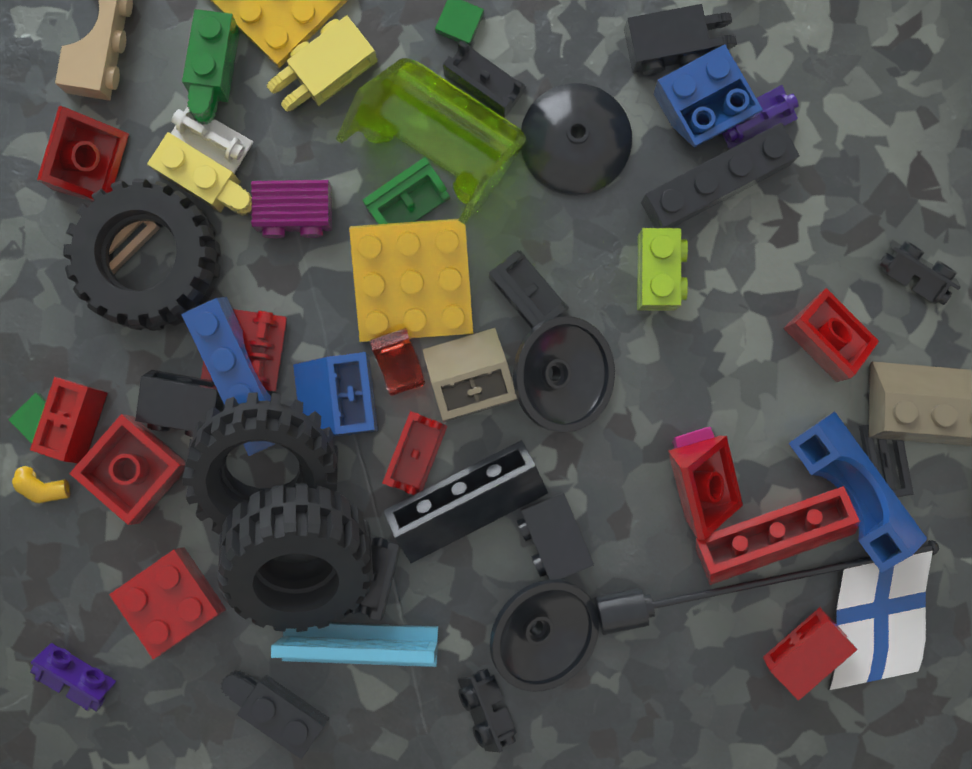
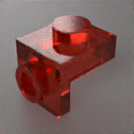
M407 328L370 340L372 351L384 375L389 395L393 396L425 384L421 363Z

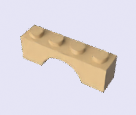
M99 0L98 19L90 33L75 43L62 46L55 84L66 94L111 100L112 90H116L119 84L120 72L117 62L119 53H123L126 47V32L123 29L126 17H130L132 13L133 0Z

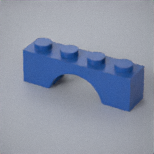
M227 297L215 298L181 314L224 405L226 399L235 397L238 404L246 403L248 393L258 392L259 401H271V396L262 385L251 364L243 340V330ZM253 441L243 445L248 456L275 443Z
M835 411L789 443L811 475L823 477L837 488L845 487L860 520L858 525V541L881 573L911 557L925 543L927 537Z

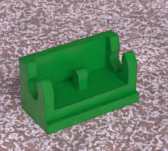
M424 157L362 199L377 224L416 222L449 200L450 196L446 191V186L427 158Z

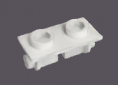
M188 107L184 112L178 109L171 120L175 124L171 132L172 135L229 169L234 174L253 144L252 140L215 119L208 123V125L198 123Z

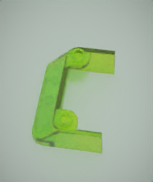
M408 58L399 59L358 89L336 137L337 141L343 143L358 130L363 133L366 139L373 143L390 142L397 137L457 176L453 183V189L458 199L467 204L458 220L464 225L486 203L526 141L525 134L517 126L423 64Z

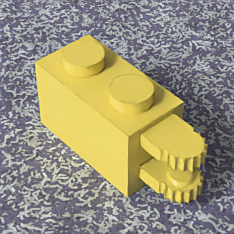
M348 15L341 20H331L321 29V35L310 43L308 41L303 42L294 48L290 54L291 57L286 60L289 66L268 82L267 88L273 94L283 90L296 79L302 84L291 94L287 95L281 103L285 111L294 110L310 97L320 106L378 62L375 50Z
M167 132L147 165L160 176L220 213L226 206L242 216L251 214L252 197L246 189L243 190L239 186L241 181L232 171Z

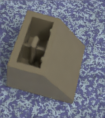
M495 328L422 349L443 422L517 401L509 367Z

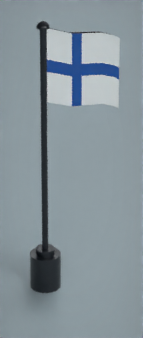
M929 540L928 545L921 546L911 557L882 573L869 556L652 601L650 594L644 595L642 589L637 588L595 597V606L601 632L603 635L649 626V618L655 617L654 609L842 570L835 605V623L858 650L832 672L828 690L919 671L926 642V586L932 555L938 553L939 545L936 541Z

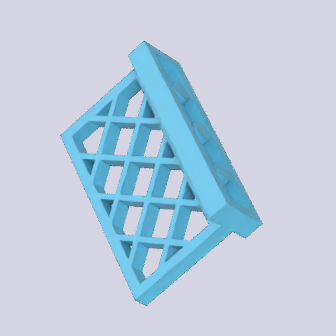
M330 622L327 627L320 629L317 626L309 627L308 631L296 632V629H286L283 632V637L271 645V658H282V661L437 667L438 626Z

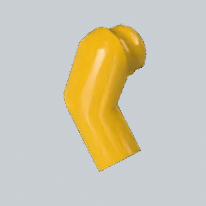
M28 466L19 467L14 473L12 484L15 491L34 503H44L70 497V486L66 479L43 483L36 478L33 468Z

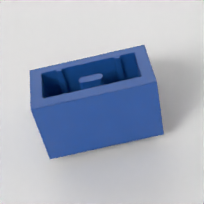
M725 44L658 79L653 94L671 126L694 148L763 110Z
M366 352L329 356L293 365L297 400L303 402V413L309 416L316 411L321 416V429L330 427L333 437L378 431L370 356Z

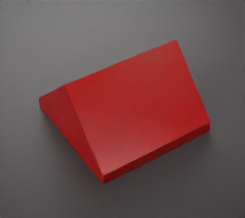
M59 106L37 180L54 191L95 202L91 195L102 189L106 193L113 191L111 184L115 183L129 133L64 106Z
M827 288L822 290L783 328L835 382L851 379L856 375L879 343L878 339Z
M727 436L713 437L668 451L685 520L699 540H705L743 506Z

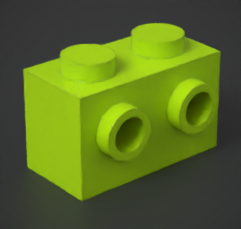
M642 228L638 235L637 310L675 311L681 306V300H687L688 280L687 277H681V262H687L688 242L687 239H681V228Z

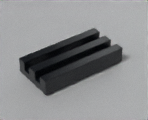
M869 424L859 426L863 451L879 471L874 440L869 438ZM876 438L884 480L897 497L914 495L904 441L892 440L901 489H896L887 440Z

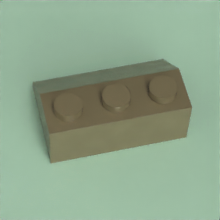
M872 361L870 363L869 438L972 446V370Z

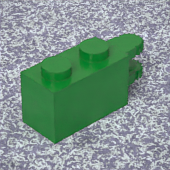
M194 9L182 83L188 91L189 101L187 102V107L190 113H192L195 121L202 125H208L216 116L215 112H217L218 101L228 102L240 31L233 14Z

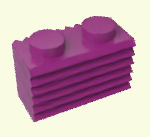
M329 180L251 182V224L257 232H262V237L283 238L286 231L300 232L301 237L318 238L323 236V231H332V186Z

